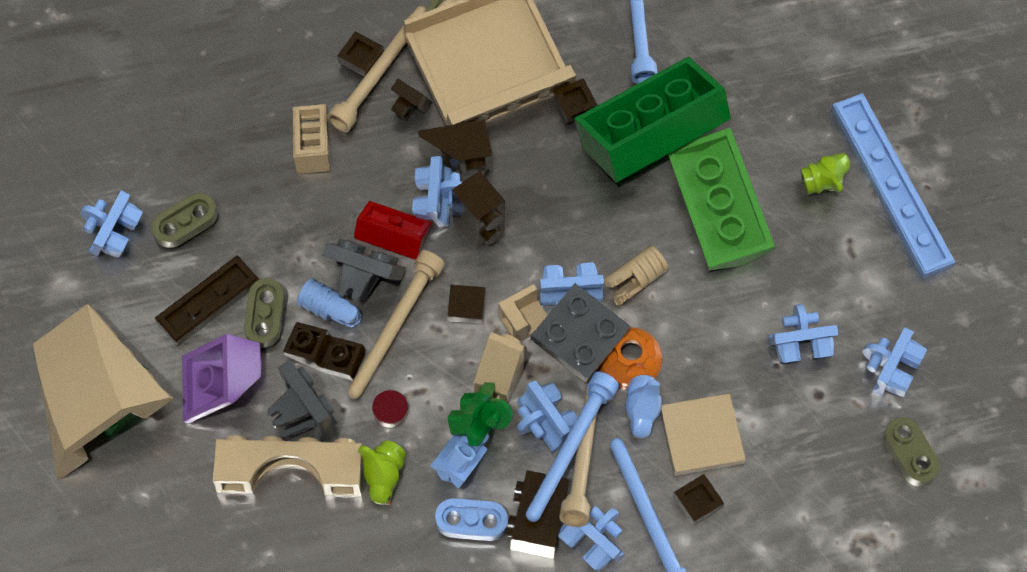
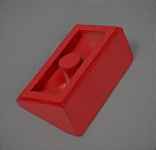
M369 201L357 217L354 238L397 254L417 259L433 223Z

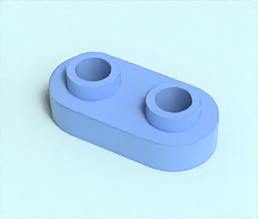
M452 498L443 501L437 507L435 523L439 532L446 537L493 541L505 534L508 514L505 508L496 502ZM450 516H457L460 518V522L456 525H450L447 519ZM486 519H494L497 524L493 528H487L483 525V522Z

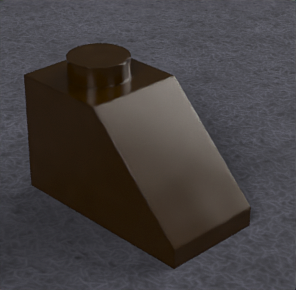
M485 119L418 131L420 153L430 159L434 156H441L443 158L442 164L451 168L453 172L459 173L460 176H472L478 171H481L482 174H485L487 171H493V154Z

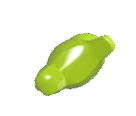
M837 153L833 156H823L816 164L810 163L808 167L801 168L800 172L807 194H820L823 190L843 191V177L850 169V161L846 153Z
M389 440L382 441L374 450L362 445L359 447L358 453L363 458L364 476L370 486V499L376 504L390 505L393 490L399 482V470L404 466L406 453L400 445Z

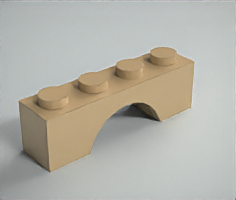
M238 435L227 436L226 439H216L213 483L216 492L253 493L258 483L268 473L283 467H297L315 476L321 484L325 495L361 496L363 458L358 453V449L362 446V443H356L354 440L347 438L336 439L334 442H320L318 439L311 437L300 438L298 441H284L282 438L274 436L264 437L262 440H248L246 437Z

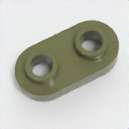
M195 193L158 214L152 222V232L156 242L166 248L177 247L209 228L217 218L215 202L207 194ZM199 211L206 212L203 217H195V214ZM169 229L177 230L173 235L165 234Z
M263 278L256 281L251 286L248 294L244 331L247 340L260 343V348H268L274 345L281 334L285 296L281 284L274 279ZM266 296L274 298L270 303H263L262 299ZM262 328L269 330L268 334L264 336L258 335L257 332Z
M906 417L893 419L884 431L883 441L902 475L909 483L915 486H926L932 483L940 470V462L916 422ZM898 430L907 431L909 438L900 437ZM916 461H925L927 463L928 468H919L916 464Z

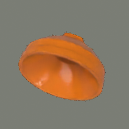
M630 327L627 334L599 366L601 372L612 376L618 382L620 389L627 390L630 380L636 376L648 375L654 379L657 378L662 365L660 346L656 339L647 331ZM634 343L641 348L642 354L635 360H628L621 354V348L625 344Z

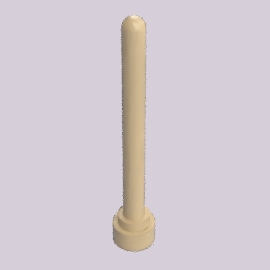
M418 6L413 13L426 11L427 8L425 6ZM404 25L347 101L335 104L328 113L327 119L336 129L342 132H349L357 121V108L407 43L403 35Z
M421 250L414 264L416 267L414 272L416 274L348 389L350 398L358 399L362 395L427 281H432L434 277H438L444 268L445 262L436 254L427 250Z
M586 387V394H585L584 405H585L586 401H587L588 398H589L588 395H587V392H588L587 387ZM597 413L577 448L571 492L561 503L559 518L561 522L572 527H581L589 522L591 507L585 497Z

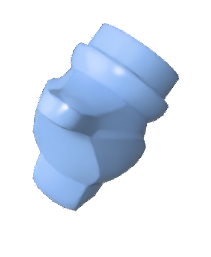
M639 375L632 378L629 382L625 410L631 421L630 429L633 436L636 438H646L651 432L653 422L660 415L662 398L660 396L659 382L651 376Z

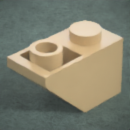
M491 332L474 379V393L479 391L484 382H494L496 388L493 392V398L502 399L509 403L524 372L525 346L521 345L518 339L508 334H501L500 336Z

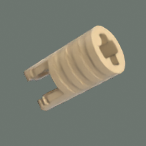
M650 245L605 277L604 284L607 288H613L628 279L629 282L612 296L617 306L622 305L667 272L669 269L668 264L662 254Z

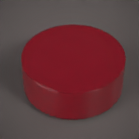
M386 390L379 393L372 404L373 416L377 423L383 427L394 428L401 425L408 416L406 398L395 390Z

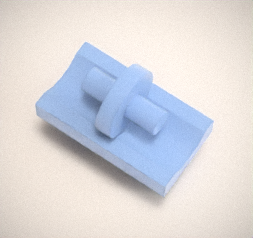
M441 156L431 157L430 166L415 169V184L419 190H428V196L415 197L413 199L412 212L417 218L433 220L439 227L449 226L452 189L462 182L460 181L459 173L453 172L451 168L442 164L443 158Z
M120 191L108 215L104 212L107 202L98 199L94 207L89 205L82 207L80 215L86 220L83 230L92 234L96 226L101 227L88 251L89 253L98 257L100 251L108 255L120 257L129 239L112 231L115 223L117 222L134 230L143 213L142 210L128 202L130 197L128 193Z
M593 262L577 265L576 277H564L562 266H545L543 279H540L541 306L557 305L574 283L598 301H603V275H598L595 263Z
M803 304L794 305L793 315L782 317L783 326H795L796 331L768 335L769 345H775L780 363L801 361L798 341L810 340L812 359L833 356V336L838 335L837 325L808 329V324L819 322L818 312L806 313Z
M904 327L892 352L888 350L890 341L886 338H881L878 344L868 343L865 346L863 354L869 360L866 368L871 372H876L879 366H884L872 391L873 393L882 397L886 390L904 397L913 376L896 367L899 361L918 369L927 351L925 347L911 340L913 331Z
M535 380L527 384L526 392L517 401L520 406L518 413L523 418L517 425V429L522 435L532 431L537 440L543 438L553 453L561 449L578 417L574 411L568 410L560 414L555 408L561 400V395L554 383L540 386Z
M453 435L430 467L436 470L441 480L453 483L459 489L488 450L483 444L487 441L489 435H486L479 446H469L467 435Z
M595 506L590 511V516L597 521L595 526L590 522L581 527L563 524L558 536L572 549L586 535L591 538L595 544L583 556V559L594 570L599 572L613 559L619 562L625 554L603 535L604 532L608 531L614 538H617L623 532L614 523L619 516V512L612 508L607 513H603Z

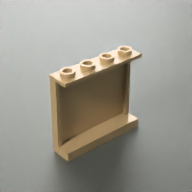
M446 0L438 8L428 12L417 11L411 14L407 20H404L403 35L446 126L484 119L486 123L549 99L553 97V90L575 82L576 75L571 64L565 66L534 0Z

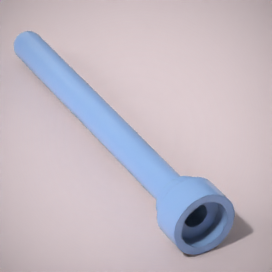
M630 0L636 58L633 60L630 70L632 81L638 84L657 74L658 71L656 62L649 56L643 0Z
M595 372L587 385V395L589 398L526 512V517L529 521L536 522L540 519L601 404H606L607 401L613 399L619 384L612 376L603 372Z
M614 438L610 442V448L666 572H687L685 567H680L624 442L620 438Z

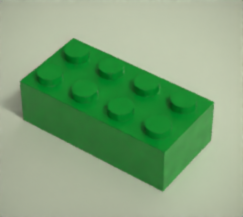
M688 56L574 119L582 149L617 183L731 120L725 88Z

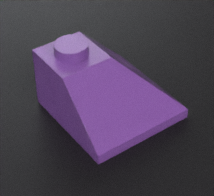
M225 334L182 356L183 422L191 423L234 403L261 377L260 343Z

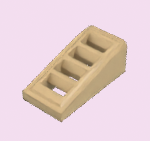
M326 104L293 107V157L298 174L327 172L330 170ZM320 119V122L301 123V121Z

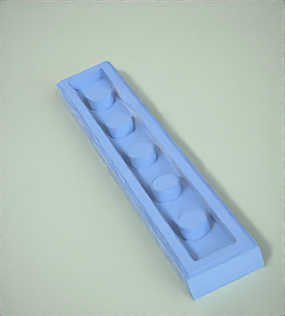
M861 93L833 104L831 110L922 279L952 268L955 264L954 258L864 94Z

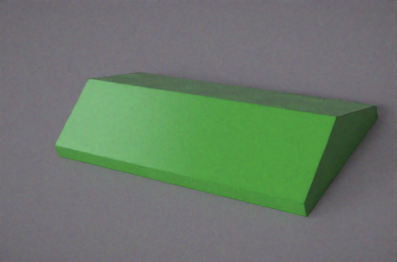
M731 128L694 139L667 154L709 270L744 266L775 249V244Z

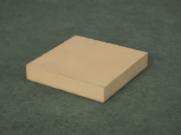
M730 393L661 405L660 415L674 476L745 464L746 458Z

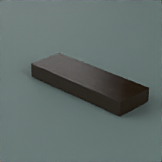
M236 255L157 315L155 321L178 347L249 293L251 286L259 278Z

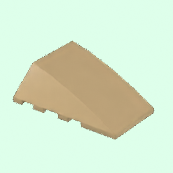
M89 304L33 343L56 476L59 479H62L89 460L83 446L124 416L132 413L146 419L173 400V397L161 388L155 381L156 378L138 362L135 354L127 346L123 345L117 338L118 335Z

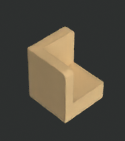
M534 284L498 303L499 319L508 333L520 342L531 337L532 333L548 316L538 301V289Z

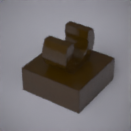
M398 78L390 89L399 96L391 111L406 121L411 117L415 107L426 113L433 103L424 94Z

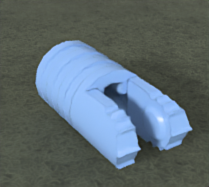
M310 278L302 287L297 298L298 306L313 312L316 316L322 317L326 321L332 319L342 325H346V327L355 328L362 324V315L357 307L343 299V296L339 292L334 291L333 288L327 287L314 278Z

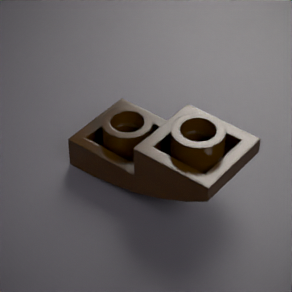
M300 322L295 323L283 350V354L291 359L351 381L354 380L366 352L363 344L333 337L327 329Z

